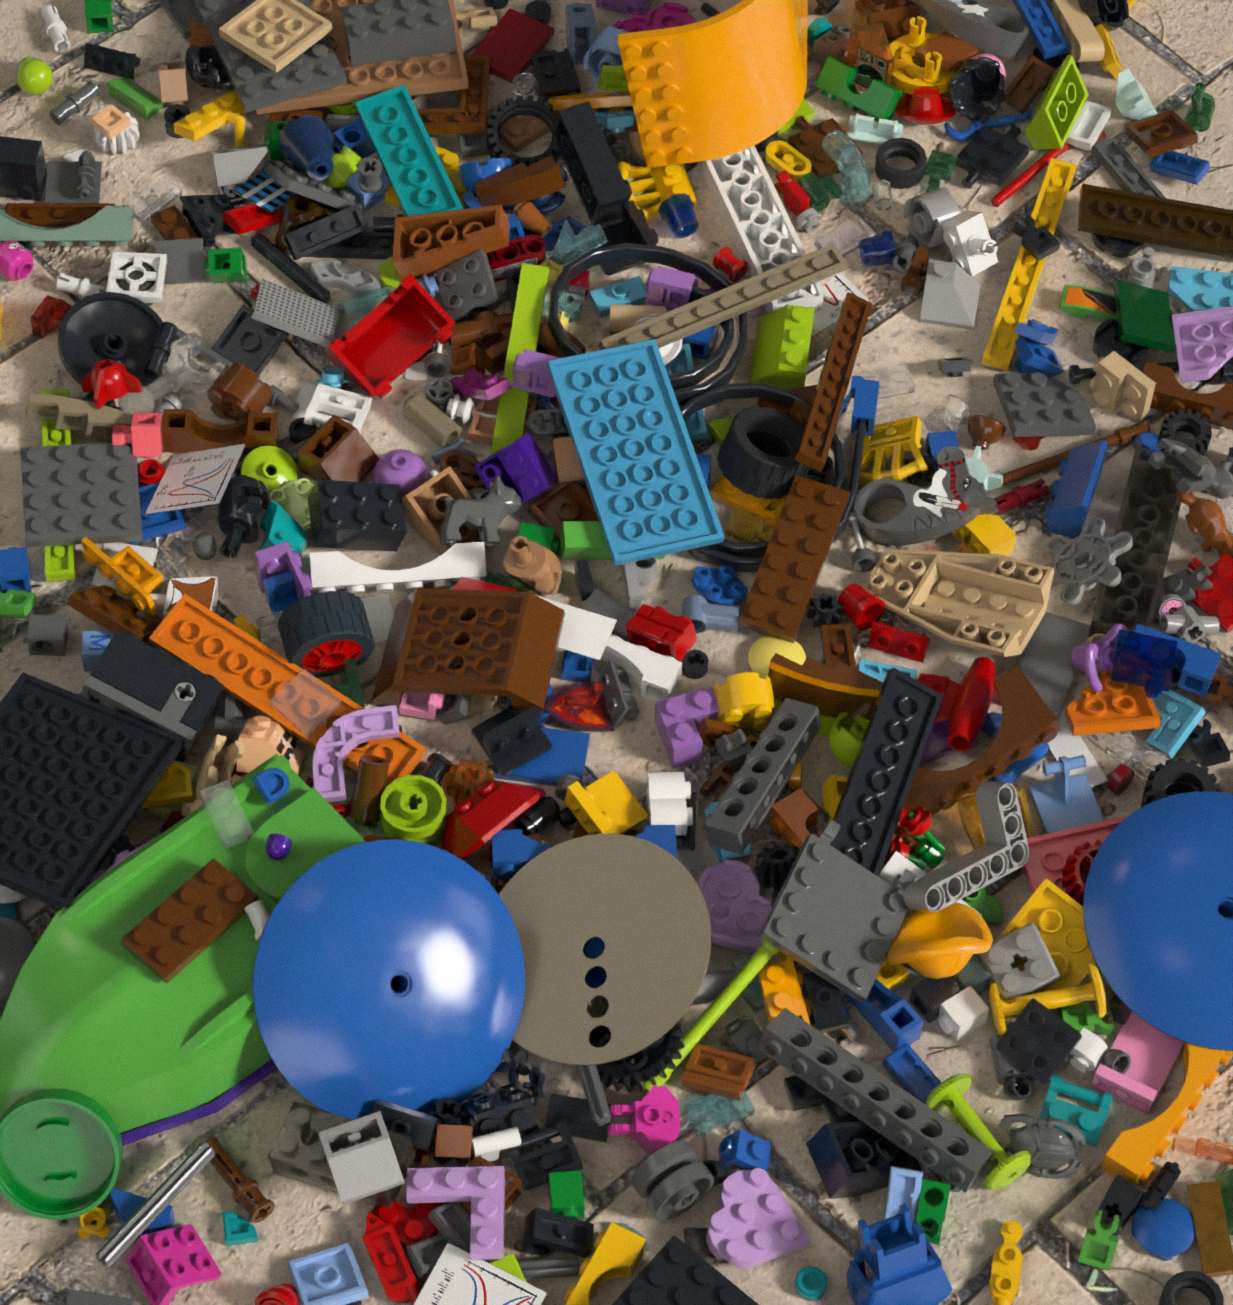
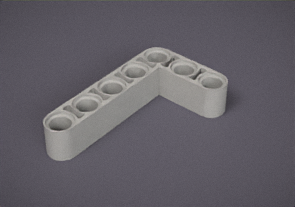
M984 781L978 786L976 801L986 844L911 882L904 892V901L908 908L938 912L1023 867L1027 863L1030 854L1017 792L1012 784Z

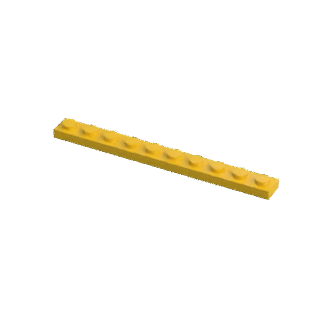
M1051 158L1031 215L1037 229L1045 226L1054 236L1076 172V164ZM1022 245L981 363L1005 371L1009 370L1016 349L1015 341L1020 337V334L1015 333L1018 322L1025 323L1047 258L1045 257L1037 262Z

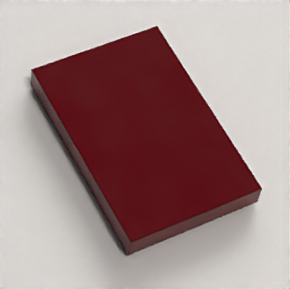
M509 8L497 23V26L491 30L470 57L490 56V74L515 84L531 64V54L540 53L553 37L554 28Z

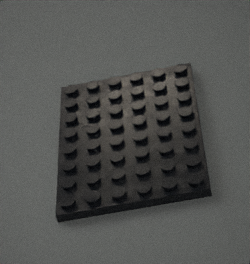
M23 672L0 702V885L59 910L63 907L68 908L72 900L87 886L184 747V738Z

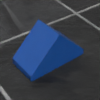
M114 1187L110 1192L112 1206L121 1225L148 1199ZM168 1205L140 1236L158 1232L172 1226L175 1221L173 1206Z

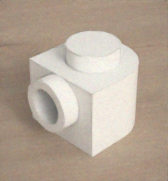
M1083 1028L1080 1032L1082 1035L1081 1040L1068 1056L1071 1059L1070 1063L1077 1070L1082 1072L1094 1071L1103 1059V1056L1108 1052V1047L1100 1037Z

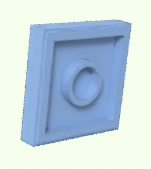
M349 1242L287 1261L301 1305H346L369 1297L367 1287Z

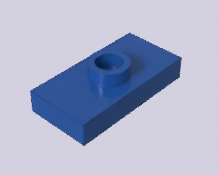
M1169 151L1161 156H1156L1149 164L1150 172L1195 185L1200 182L1210 169L1209 161L1175 151Z
M908 1043L885 1057L882 1061V1065L899 1085L924 1104L932 1090L941 1083Z

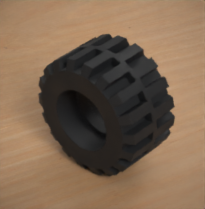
M1178 758V762H1174L1173 759L1166 760L1165 766L1160 763L1155 767V771L1150 772L1144 788L1141 808L1161 798L1168 797L1167 795L1202 791L1220 792L1221 787L1219 783H1216L1217 778L1214 773L1208 774L1209 768L1204 765L1202 767L1197 766V761L1191 760V763L1185 762V758Z

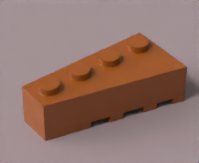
M502 205L396 217L392 263L402 281L409 274L417 277L447 267L480 249L489 253L509 246V220Z

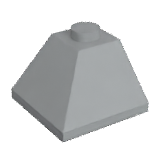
M256 144L210 151L216 185L218 187L223 186V190H233L239 187L240 183H245L266 155L267 146Z
M929 259L919 322L974 330L980 284L957 263Z

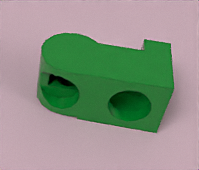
M922 1179L916 1223L918 1222L925 1232V1237L929 1243L939 1245L951 1184Z

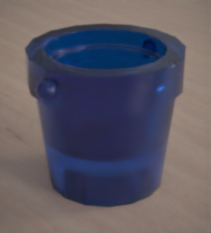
M685 193L667 198L658 209L661 218L667 223L676 238L688 237L699 228L693 208L694 204L690 196Z
M884 230L880 234L859 240L860 255L864 267L894 266L893 260L896 256V248L891 230Z

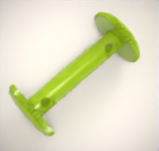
M961 1073L953 1075L932 1090L926 1099L925 1105L936 1112L948 1107L967 1134L994 1151L989 1160L994 1169L984 1179L983 1185L987 1190L1002 1189L1026 1171L1030 1165L1031 1154L1028 1151H1021L1009 1157L967 1101L962 1097L972 1083L971 1076Z

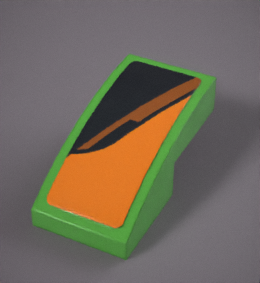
M1071 285L1063 287L1059 306L1060 310L1082 320L1089 314L1102 321L1115 318L1116 322L1115 296L1086 287Z

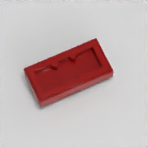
M253 203L225 211L223 220L238 235L279 224L281 214L276 209L268 212Z

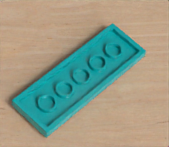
M402 85L356 101V110L405 216L463 209L406 86Z

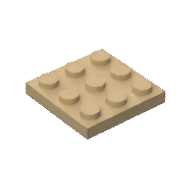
M256 0L219 28V36L277 73L331 32L332 23L297 0Z

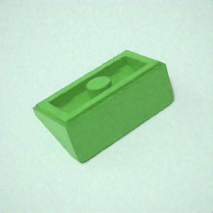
M127 77L111 80L107 83L109 96L147 121L165 106V102L161 103L159 98Z

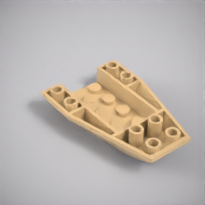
M885 549L862 587L873 595H878L884 601L886 609L951 643L1008 657L1022 654L1046 613L1054 568L999 554Z

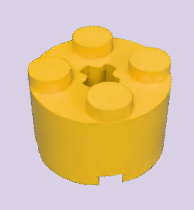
M756 672L737 673L726 677V683L719 686V681L714 684L713 691L719 707L718 721L741 728L753 727L756 731H762L768 727L776 710L771 679L768 676L762 679L759 673Z

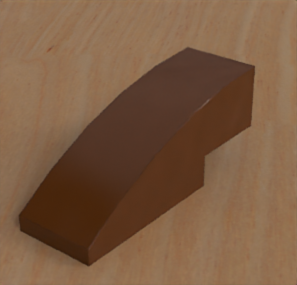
M549 156L527 167L521 162L474 184L479 203L482 207L493 205L508 206L530 201L563 189L565 184L559 165Z

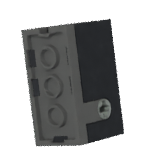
M118 629L85 681L81 695L84 698L184 738V747L174 760L185 763L216 711L224 684L220 683L212 675H204L193 669L189 663L182 660L178 661L166 655L162 649L145 644L134 634L124 633Z

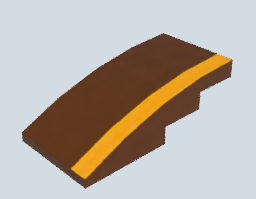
M775 653L770 661L768 673L775 699L784 702L785 698L818 706L820 715L837 718L839 713L849 712L848 718L856 719L857 715L870 721L884 683L840 661L833 670L808 657L803 665H800Z

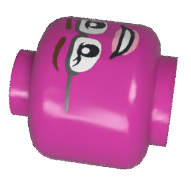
M15 240L0 243V274L10 281L23 280L29 276L34 266L32 253Z

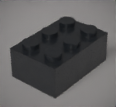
M317 479L307 498L314 547L397 552L407 533L400 486L397 484Z

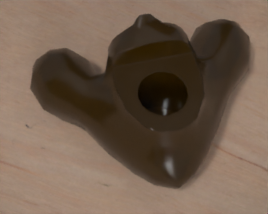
M297 193L289 196L283 205L280 226L275 237V245L283 252H290L284 239V234L336 213L340 209Z

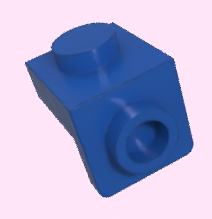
M291 571L275 574L263 580L266 601L276 621H278L285 609L292 603L299 601L295 579Z
M740 1129L721 1141L718 1150L720 1154L719 1161L726 1168L735 1164L747 1170L761 1168L767 1172L772 1143Z

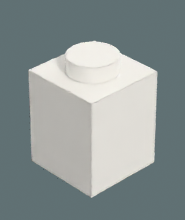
M969 986L941 1004L938 1022L941 1029L946 1034H951L957 1042L986 1024L989 1007L975 990Z

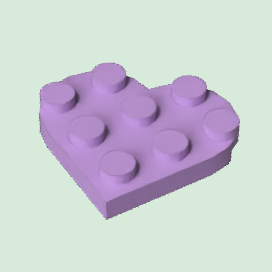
M723 860L722 864L714 865L712 868L707 867L701 875L698 885L709 911L711 943L739 952L755 953L763 942V939L758 937L772 909L771 902L759 895L760 883L748 865L740 861Z
M755 1168L753 1170L736 1171L724 1180L718 1199L720 1210L711 1217L706 1234L708 1248L717 1260L721 1261L723 1258L729 1263L738 1264L737 1268L739 1269L748 1268L807 1247L810 1240L781 1190L769 1178L768 1173L764 1169Z

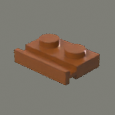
M697 1043L685 1067L686 1071L680 1078L681 1086L741 1101L742 1093L746 1090L756 1067L755 1058Z

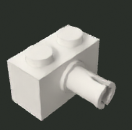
M966 210L942 223L943 237L951 251L952 263H957L970 276H974L998 262L996 256L998 247L994 246L996 241L990 238L982 212Z

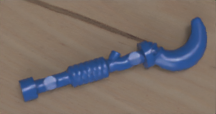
M1030 110L1026 114L1021 113L1013 116V114L995 118V120L989 118L987 122L982 123L979 120H974L965 131L955 130L949 123H945V131L950 138L956 141H967L975 133H978L983 126L1001 128L1014 125L1015 122L1030 121L1035 110Z

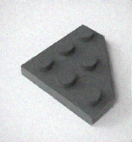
M277 159L274 163L266 160L262 170L288 191L341 210L357 203L362 208V205L355 200L356 196L345 190L336 191L331 186L323 183L324 180H314L309 176L307 177L301 174L300 171L291 168L292 165L285 161Z

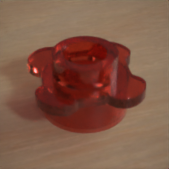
M1013 436L1014 441L1022 449L1028 451L1038 449L1040 440L1046 438V436Z

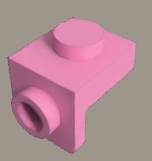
M403 692L399 713L435 720L437 709L442 710L445 694Z

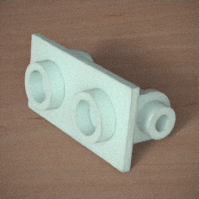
M856 113V116L850 115L847 135L852 140L882 145L885 141L892 138H901L903 124L898 123V120L879 119V122H874V117Z

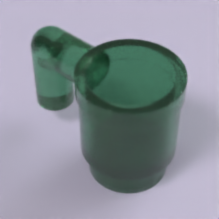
M1200 82L1195 85L1191 96V104L1184 121L1194 131L1204 132L1211 125L1215 111V99L1212 95L1204 93L1206 86Z
M807 173L796 181L810 198L809 209L814 208L817 213L823 211L830 203L825 188L829 190L834 199H838L843 195V191L832 177L818 179L816 174Z

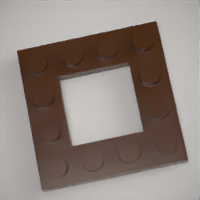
M490 56L464 57L469 89H461L460 108L417 109L428 134H486Z

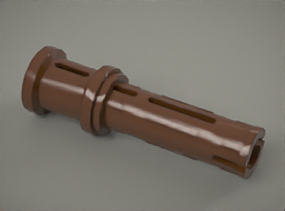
M216 1137L206 1140L205 1142L215 1150V1156L209 1162L233 1190V1200L238 1204H242L249 1213L248 1218L252 1223H258L267 1218L274 1210V1202L265 1198L259 1190V1184L256 1180L246 1177L235 1161L220 1145ZM220 1159H222L225 1162V1164L232 1171V1174H230L226 1170V1168L219 1161Z

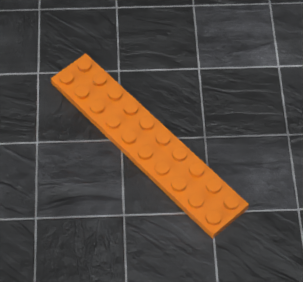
M185 593L149 637L151 644L162 649L174 659L189 663L193 669L204 675L214 676L220 683L224 684V691L261 715L269 717L271 721L278 722L286 731L314 749L320 737L322 738L333 726V722L348 713L365 709L296 664L288 663V659ZM400 731V737L372 740L357 745L346 757L344 768L357 776L361 756L371 755L384 758L390 762L386 789L397 778L410 775L425 755L426 747Z

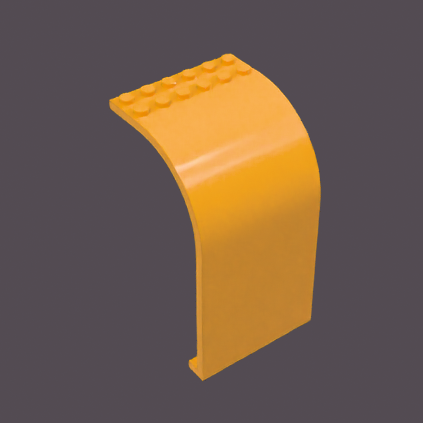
M742 0L732 8L696 23L618 34L617 42L647 168L701 162L729 156L762 142L789 121L799 108L807 86L808 0Z

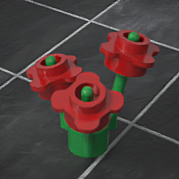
M918 806L908 812L903 808L897 826L900 825L918 842L914 848V852L917 854L916 857L909 855V845L902 843L903 837L897 835L894 841L890 843L885 857L886 864L896 851L921 870H924L926 866L934 869L944 859L946 855L945 846L937 841L928 830L932 824L930 819L932 814L929 811L925 812L923 806Z

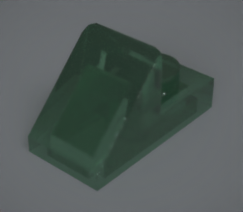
M348 658L344 662V671L339 672L341 685L331 687L365 708L355 658Z

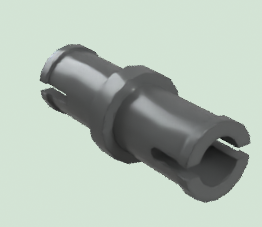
M92 81L87 82L86 85L74 94L69 93L65 101L49 112L51 119L57 125H61L74 113L83 111V106L96 96H99L100 90Z
M907 235L906 239L904 236L901 243L896 247L893 260L896 269L904 271L905 267L906 270L910 267L917 252L918 240L916 237Z

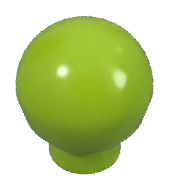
M28 56L19 62L16 81L23 92L29 95H41L51 87L53 73L50 66L44 61Z
M344 145L339 153L333 154V171L328 178L324 179V183L331 186L334 190L346 189V179L358 172L356 165L362 157Z

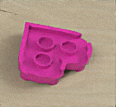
M665 2L663 7H658L654 10L650 8L645 15L634 14L632 19H626L622 22L618 20L613 27L631 33L696 23V19L688 13L686 6Z

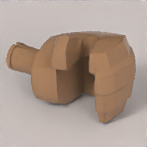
M524 536L514 537L503 558L506 572L513 576L511 588L517 589L518 592H531L541 597L556 594L563 576L562 566L557 556L550 549L534 541H528Z

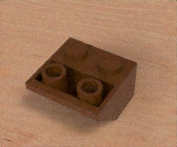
M333 415L298 450L300 472L315 481L318 479L361 482L373 470L379 460L359 431L336 415Z

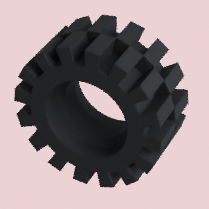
M1178 409L1177 414L1174 411L1170 412L1169 416H1166L1163 420L1159 437L1161 439L1166 438L1182 442L1204 456L1212 436V426L1207 424L1208 419L1206 417L1200 419L1201 413L1196 412L1195 415L1191 414V409H1187L1186 413H1183L1182 409ZM1186 431L1194 435L1195 439L1184 440L1176 436L1175 433Z

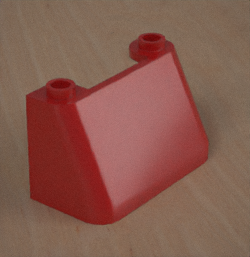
M411 274L404 278L394 291L390 292L378 306L350 331L343 334L342 339L338 337L329 345L325 352L327 358L339 369L344 370V374L372 399L376 396L380 399L386 396L393 389L390 384L435 343L439 341L443 344L454 334L451 328L455 325V321Z

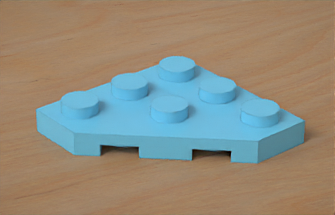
M1171 266L1168 280V295L1174 300L1178 299L1186 307V312L1233 306V274Z

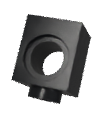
M953 976L940 979L926 977L912 987L909 1003L930 1024L938 1018L941 1004L960 992L959 984Z

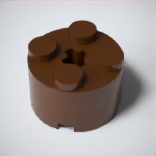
M232 363L230 367L228 364L224 367L208 389L207 396L213 405L211 411L220 418L227 416L237 423L243 420L249 412H263L272 399L273 392L267 383L263 386L257 381L260 376L256 372L241 364Z

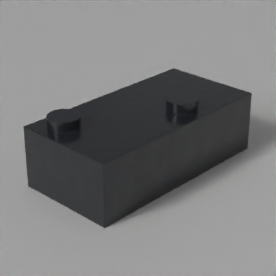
M587 101L559 110L552 135L592 226L621 218L623 203L629 202L632 195L629 182L624 180L590 102Z
M0 136V196L41 201L47 178L42 141Z

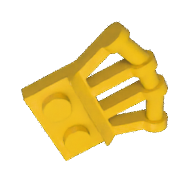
M624 161L617 163L624 180L628 178L643 179L629 182L632 194L649 190L655 191L638 196L631 195L629 201L633 200L638 210L640 207L656 204L646 211L643 210L647 223L662 214L697 207V199L683 164L647 168L631 166L628 162Z
M919 416L877 424L874 426L873 436H865L859 486L878 479H892L903 482L904 478L920 470L921 472L928 470L919 450L921 448L920 436L922 428ZM912 451L916 460L903 466L905 452ZM893 454L891 470L885 471L886 456ZM874 459L873 473H866L867 468Z

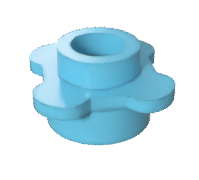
M339 368L323 370L322 379L316 380L317 384L338 389L342 388V384L350 382L349 377H344V370Z

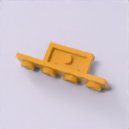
M86 536L81 539L84 548L82 555L91 566L95 564L106 580L112 579L124 596L130 595L139 610L145 609L152 616L158 613L152 596L149 593L164 583L162 574L129 545L109 558Z
M779 950L780 962L765 964L757 973L769 1024L786 1008L811 1025L808 1017L811 1015L810 1003L807 997L803 998L801 991L803 989L801 971H796L794 965L796 961Z

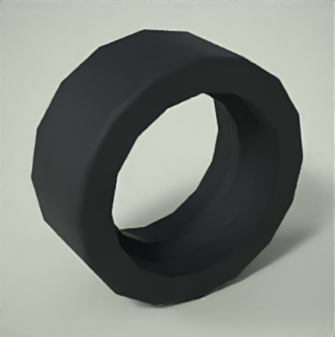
M892 138L885 141L878 148L876 154V176L882 183L892 188L905 189L917 185L923 179L927 161L925 150L920 144L907 138ZM902 156L912 160L916 166L909 170H897L888 166L885 161L891 157Z
M1187 1270L1175 1274L1167 1281L1159 1299V1305H1172V1298L1175 1292L1183 1288H1191L1202 1292L1208 1298L1210 1305H1224V1296L1219 1285L1210 1276L1199 1271Z

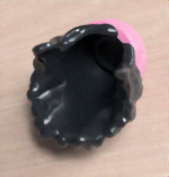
M979 54L965 60L959 70L951 77L948 83L950 104L954 110L958 111L960 116H964L970 121H980L981 118H987L988 115H993L997 112L1000 104L1005 101L1009 94L1004 89L1006 74L1002 61L992 54Z

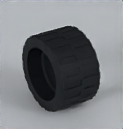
M752 407L742 410L732 421L718 451V466L723 472L724 477L733 486L742 490V492L757 498L779 499L785 495L787 496L795 475L801 477L806 467L795 460L804 430L803 426L795 421L794 418L779 410L767 407Z

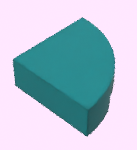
M222 1212L226 1246L258 1242L256 1229L250 1222L240 1217L237 1213Z

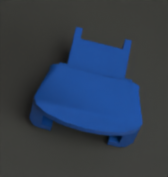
M906 1203L899 1205L900 1214L874 1224L867 1225L864 1219L858 1221L861 1250L854 1253L855 1259L849 1261L850 1266L847 1270V1287L855 1305H938L950 1295L952 1287L942 1267V1262L925 1237V1232L919 1223L912 1224L910 1209ZM864 1258L875 1274L871 1278L870 1283L866 1280Z

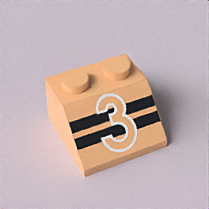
M256 716L253 719H248L239 736L238 741L244 743L245 748L243 756L237 760L236 771L249 773L277 753L279 756L283 755L290 762L291 769L298 775L306 759V753L278 722L271 721L269 717Z

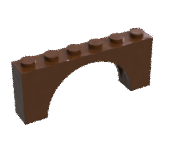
M1018 666L993 682L1001 699L1002 719L997 736L990 747L976 760L960 768L947 771H931L917 768L903 807L907 812L918 806H923L925 812L929 811L933 816L941 810L951 808L957 802V799L966 793L975 792L982 782L992 776L1001 775L1008 765L1016 760L1025 759L1034 748L1042 743H1049L1061 731L1057 718Z

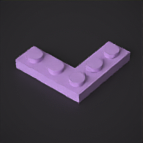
M504 1166L407 1168V1203L471 1202V1260L504 1259Z

